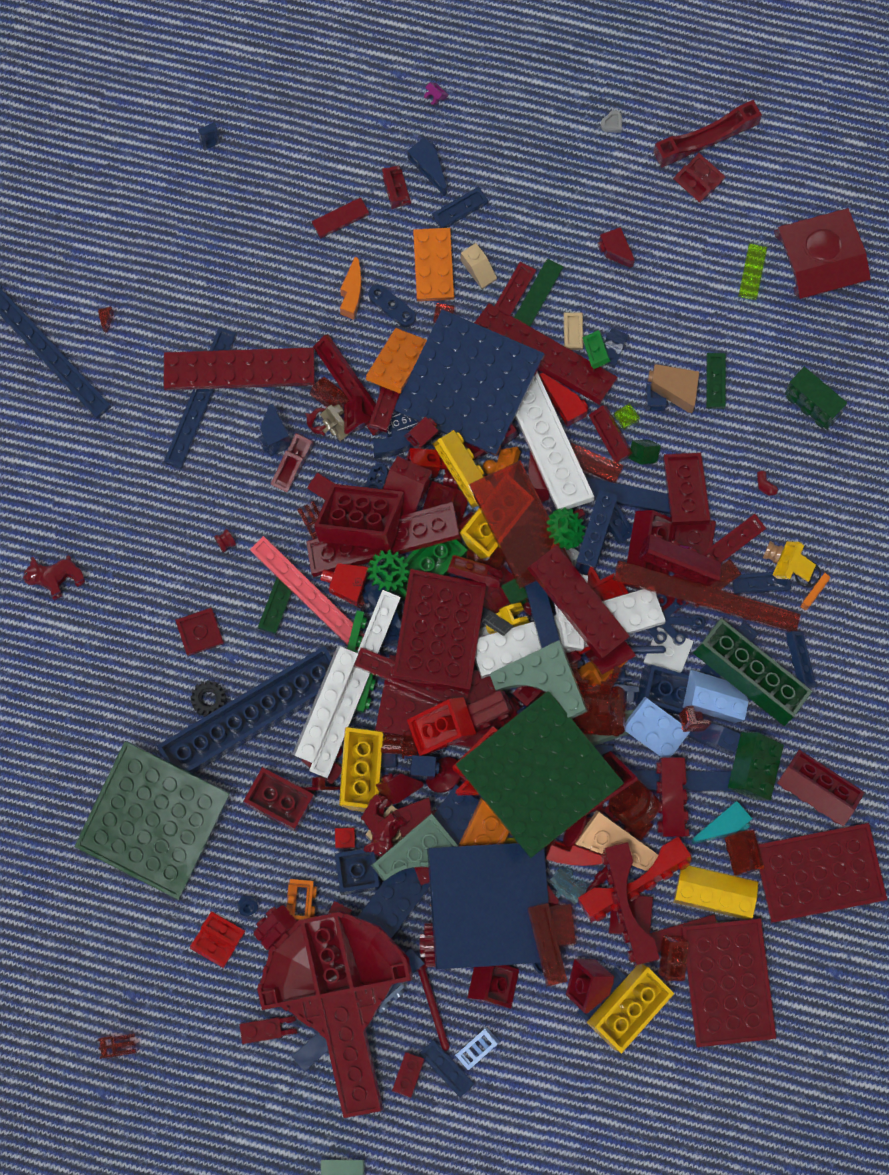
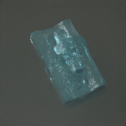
M568 867L564 869L559 868L549 882L559 891L556 895L558 899L563 895L567 900L576 905L578 897L586 893L587 885L580 880L576 883L571 878L573 872Z

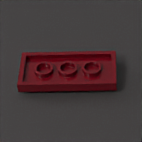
M701 452L664 454L663 463L671 524H709L710 513Z

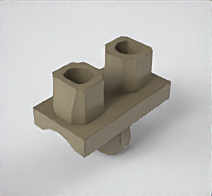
M339 404L335 406L330 405L320 414L323 418L322 422L326 426L322 431L324 433L330 431L333 436L336 435L339 441H342L349 435L344 433V421L340 417L344 412Z

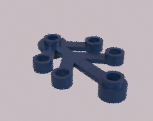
M660 594L657 596V599H663L664 603H659L660 607H663L667 603V598L665 595ZM677 596L673 603L663 611L666 622L660 625L677 646L682 645L686 638L684 634L678 633L671 625L689 626L693 631H700L706 623L701 615H694L692 618L671 616L678 608L680 609L686 604V599L683 596ZM677 599L682 601V605L677 604ZM695 619H699L701 625L696 624ZM655 627L646 629L654 638L655 643L663 644L666 641L667 636L664 632H658ZM657 635H661L663 641L658 640ZM676 637H681L682 642H678L676 640Z

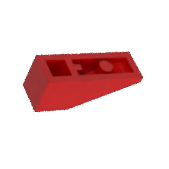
M540 374L544 388L566 427L587 416L588 406L584 400H581L577 394L548 375Z

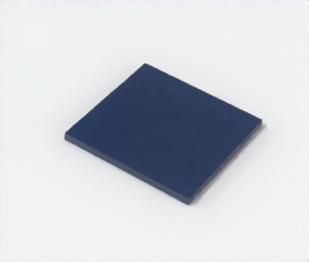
M518 843L427 848L436 970L553 962L544 848L531 859Z

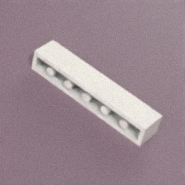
M337 646L293 755L309 762H314L358 653Z

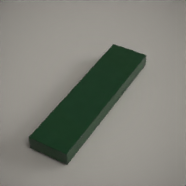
M547 258L514 318L530 327L532 326L564 266Z

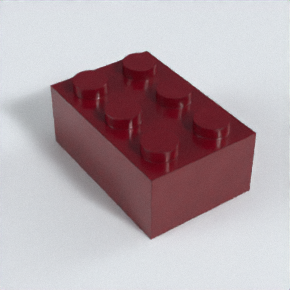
M262 767L243 803L245 806L297 832L315 797L314 794Z

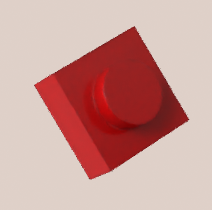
M335 828V849L355 848V828Z

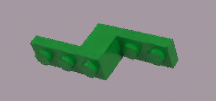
M356 611L347 647L348 650L355 653L358 652L356 647H360L362 636H359L361 628L365 629L367 621L362 611ZM370 674L357 704V712L364 713L365 709H369L371 698H368L369 690L373 691L376 679H372L373 674Z

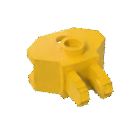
M521 603L505 606L496 613V615L512 624L513 628L530 623L527 617L514 619V616H517L524 610ZM486 625V630L489 634L497 633Z

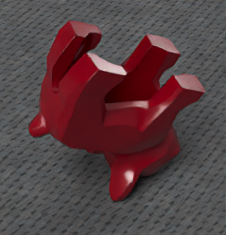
M69 555L66 556V559H62L47 567L40 565L34 557H31L30 566L24 571L23 576L26 584H37L50 590L54 601L62 597L59 585L66 577L74 579L77 587L85 583L82 571L76 567Z
M380 794L372 797L363 816H361V820L364 821L372 833V841L363 850L365 852H374L378 856H382L393 847L392 839L398 829L407 824L402 816L396 817L393 813H390L387 817L383 816L385 808L389 807L392 803L387 797H381Z

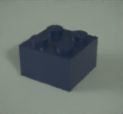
M361 849L335 853L341 896L376 891L380 888L378 873L371 866L376 861L374 852H365Z

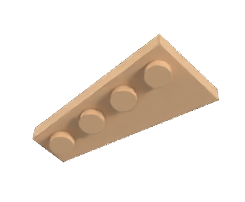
M598 811L595 812L575 842L576 845L603 854L604 848L628 842L633 859L632 866L645 871L651 868L658 857L657 853Z

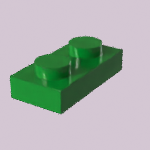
M600 330L582 337L593 369L611 362Z

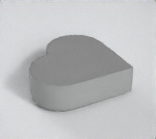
M616 110L611 111L608 117H604L601 120V129L604 132L621 133V113Z

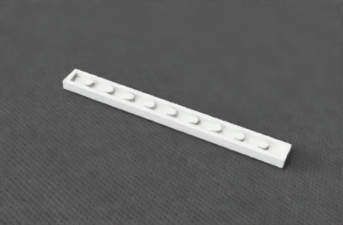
M382 590L357 653H359L360 648H364L378 654L401 597ZM356 667L352 668L314 762L311 765L310 772L328 779L344 739L345 727H349L370 673Z

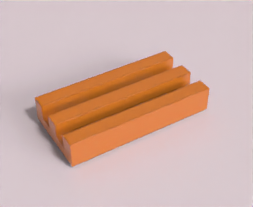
M824 573L800 606L803 610H808L830 580L829 575Z

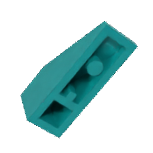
M736 801L698 833L691 842L692 844L735 835L739 831L744 833L751 826L749 823L752 818Z

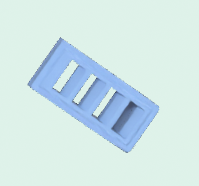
M486 1027L455 1056L469 1070L500 1042ZM483 1035L492 1043L490 1046L482 1038ZM476 1041H479L486 1050L482 1051L476 1044ZM471 1046H472V1047L477 1051V1053L479 1054L478 1057L471 1051V1049H470ZM465 1051L473 1059L472 1062H470L463 1054Z

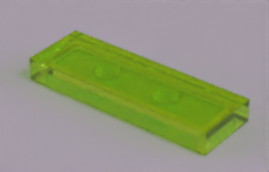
M754 244L748 245L738 297L757 300L767 247Z

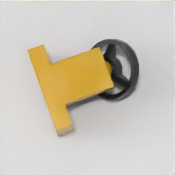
M787 541L773 576L777 579H790L794 572L795 580L799 585L812 587L820 580L821 569L815 562L810 561L801 554L804 548L802 543ZM817 569L819 578L815 583L811 584V578ZM797 575L801 577L803 580H805L808 584L800 582L797 578Z

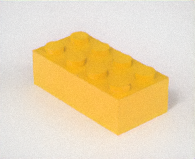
M645 965L636 966L586 1023L612 1049L622 1054L674 993L649 967Z

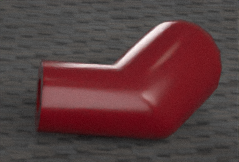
M766 471L757 472L758 489L768 496L776 495L778 488L767 481Z

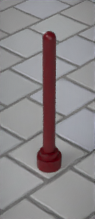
M420 957V959L425 963V957ZM425 963L418 970L441 1047L444 1051H447L450 1046L429 982Z

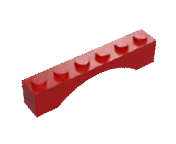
M679 837L663 845L651 868L640 878L627 884L628 900L633 901L637 899L641 892L653 889L659 881L668 880L673 876L674 872L679 869L684 870L690 865L691 854ZM594 887L578 897L579 905L591 923L595 920L597 922L601 921L612 910H619L618 905L614 904L611 893L614 892L613 888Z

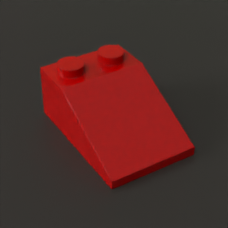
M464 697L448 699L407 719L419 756H424L476 735Z

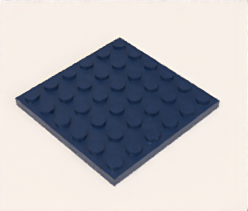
M441 310L396 403L394 412L417 422L424 417L427 419L431 418L437 424L436 428L438 431L444 434H448L453 430L456 433L459 432L465 443L497 456L545 354L445 310Z

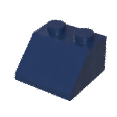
M272 403L268 406L260 428L261 436H259L263 451H268L270 457L288 449L290 446L289 435Z

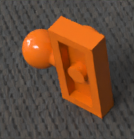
M518 446L501 449L498 461L486 460L482 466L483 471L489 475L494 474L493 477L496 482L500 481L505 474H508L513 479L520 456Z

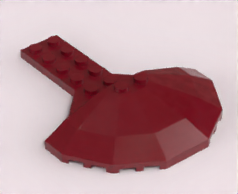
M339 911L298 920L269 949V956L262 971L261 981L257 987L261 1009L281 1007L294 1014L298 1020L308 1027L318 1031L326 1039L343 1118L380 1112L383 1110L366 1029L392 986L396 983L413 980L409 958L379 925L348 913Z

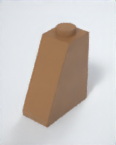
M655 364L653 371L649 370L648 374L651 390L686 412H693L699 371Z

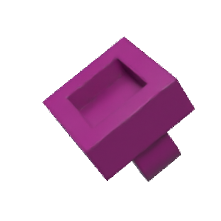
M429 82L425 87L428 92L425 93L424 98L428 99L431 95L433 96L431 105H436L439 100L445 101L449 96L437 83Z

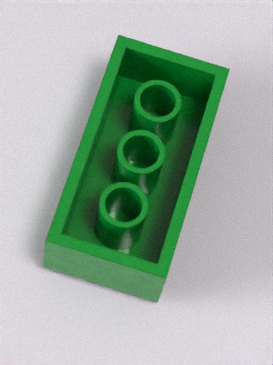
M455 539L414 550L403 561V564L408 563L405 570H408L409 573L410 569L448 576L450 573L447 571L452 557L456 555L466 558L468 550ZM400 576L393 577L392 583L396 582ZM408 580L402 582L403 586L401 588L397 586L395 591L404 600Z

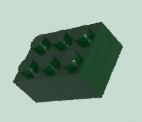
M805 366L789 382L785 392L788 401L797 404L806 416L810 415L820 428H825L826 430L842 415L847 405L843 398Z
M741 732L728 788L753 800L771 801L784 745L758 732Z

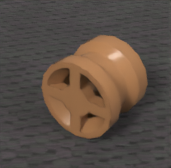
M770 541L763 559H771L773 563L777 564L784 546H777L774 542Z

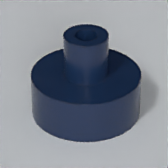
M244 895L238 901L237 908L241 915L250 916L257 911L258 903L253 896Z

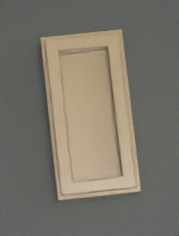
M564 313V346L570 350H583V313Z

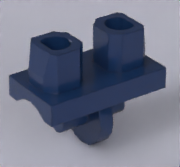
M621 670L620 675H613L612 680L620 681L619 684L604 683L603 688L605 689L607 700H616L617 690L625 691V702H634L636 693L639 692V686L624 684V682H632L631 676H625V670Z

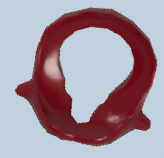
M317 408L310 414L305 413L307 426L311 431L325 436V433L322 431L326 428L325 425L312 426L317 413L323 412L325 408Z

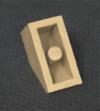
M477 243L461 252L462 264L481 289L497 280L486 255Z

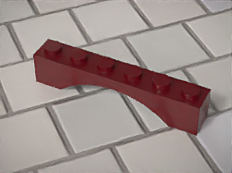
M751 100L701 129L683 135L671 136L655 143L653 153L661 168L759 125L762 114L755 101Z
M626 842L604 848L601 859L603 865H607L609 873H606L608 884H612L614 890L611 895L613 903L618 905L619 912H617L619 924L623 923L624 943H628L630 951H627L630 963L633 962L634 967L658 961L660 957L655 939L638 925L628 904L627 879L633 863L629 844Z

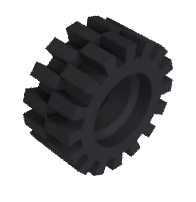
M207 680V682L204 683L202 681L200 685L197 684L190 699L194 710L199 715L206 717L226 705L227 698L221 685ZM207 692H212L216 696V701L211 706H205L201 702L202 695Z

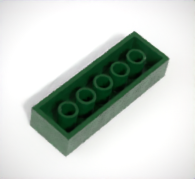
M722 618L712 627L693 652L694 655L783 726L794 718L812 693V690Z

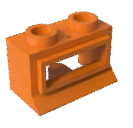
M290 879L288 882L286 908L297 921L314 917L315 906H311L312 898H316L317 887L313 886L314 881ZM297 887L307 888L304 916L295 915Z

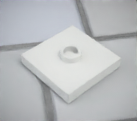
M658 627L657 631L664 632L667 639L663 644H657L653 638L650 646H664L666 652L647 654L644 664L655 665L681 673L694 641L686 638L682 645L677 646L664 629ZM657 635L658 640L663 641V637ZM677 636L676 640L682 642V638Z

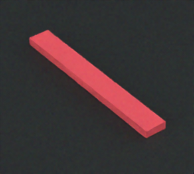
M263 536L250 551L348 645L353 622ZM360 630L359 636H362L363 639L364 633Z

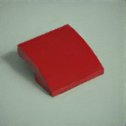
M211 911L201 926L198 935L190 945V949L224 968L241 941L245 930Z

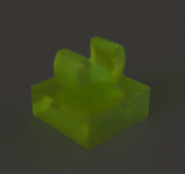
M630 403L613 414L623 430L640 420V417Z

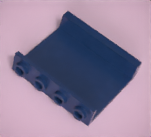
M603 490L598 492L575 566L582 575H587L590 567L596 570L618 497L616 494Z

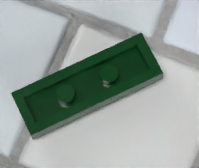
M707 353L706 409H725L726 353Z
M276 577L258 625V629L275 635L278 632L292 595V591L278 577Z

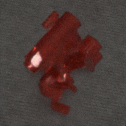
M571 663V669L588 710L572 718V720L583 734L613 735L615 737L623 734L625 731V692L619 686L613 687L619 677L620 667L615 666L612 674L609 675L605 682L601 681L600 685L592 686L589 685V680H582L577 671L578 664Z

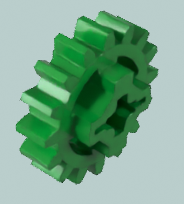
M564 507L562 510L559 508L549 515L550 520L546 522L550 525L547 528V531L551 532L549 538H554V544L559 543L561 549L565 547L566 550L579 546L583 542L582 537L585 536L582 530L586 527L581 525L583 519H578L579 513L573 514L572 508L567 510Z
M388 550L386 554L380 551L379 556L375 554L373 556L374 561L370 560L368 563L372 566L367 569V572L371 573L368 579L374 580L372 586L379 585V591L385 588V591L388 592L391 588L395 592L397 586L401 588L403 586L402 582L408 580L404 576L409 574V571L405 570L408 563L403 564L404 556L398 558V552L392 555L391 550ZM384 560L383 565L377 566L379 561ZM386 568L392 572L390 575H388L387 571H384ZM400 576L396 582L392 583L393 577Z

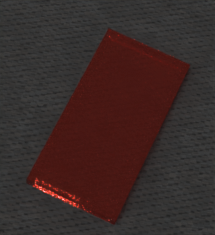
M518 461L472 482L468 486L521 589L536 582V579L527 568L556 545L559 547V543L554 544L555 539L549 538L551 532L547 531V528L550 525L546 522L550 518L521 461ZM562 548V549H561L562 552L565 554V556H566V557L569 559V561L571 562V560H570V558H569V556H568V554H567L565 548Z

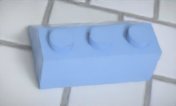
M690 670L683 708L733 723L745 720L749 702L746 695L727 680Z

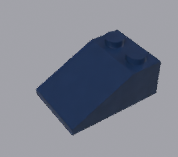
M655 665L643 668L635 705H639L643 698L646 697L667 713L697 718L698 715L696 711L683 708L689 675Z

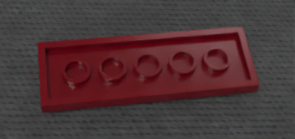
M558 545L527 568L599 660L630 637Z

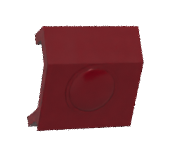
M849 208L781 225L778 229L774 230L775 237L784 246L793 270L796 287H793L794 294L801 299L871 280L867 254Z

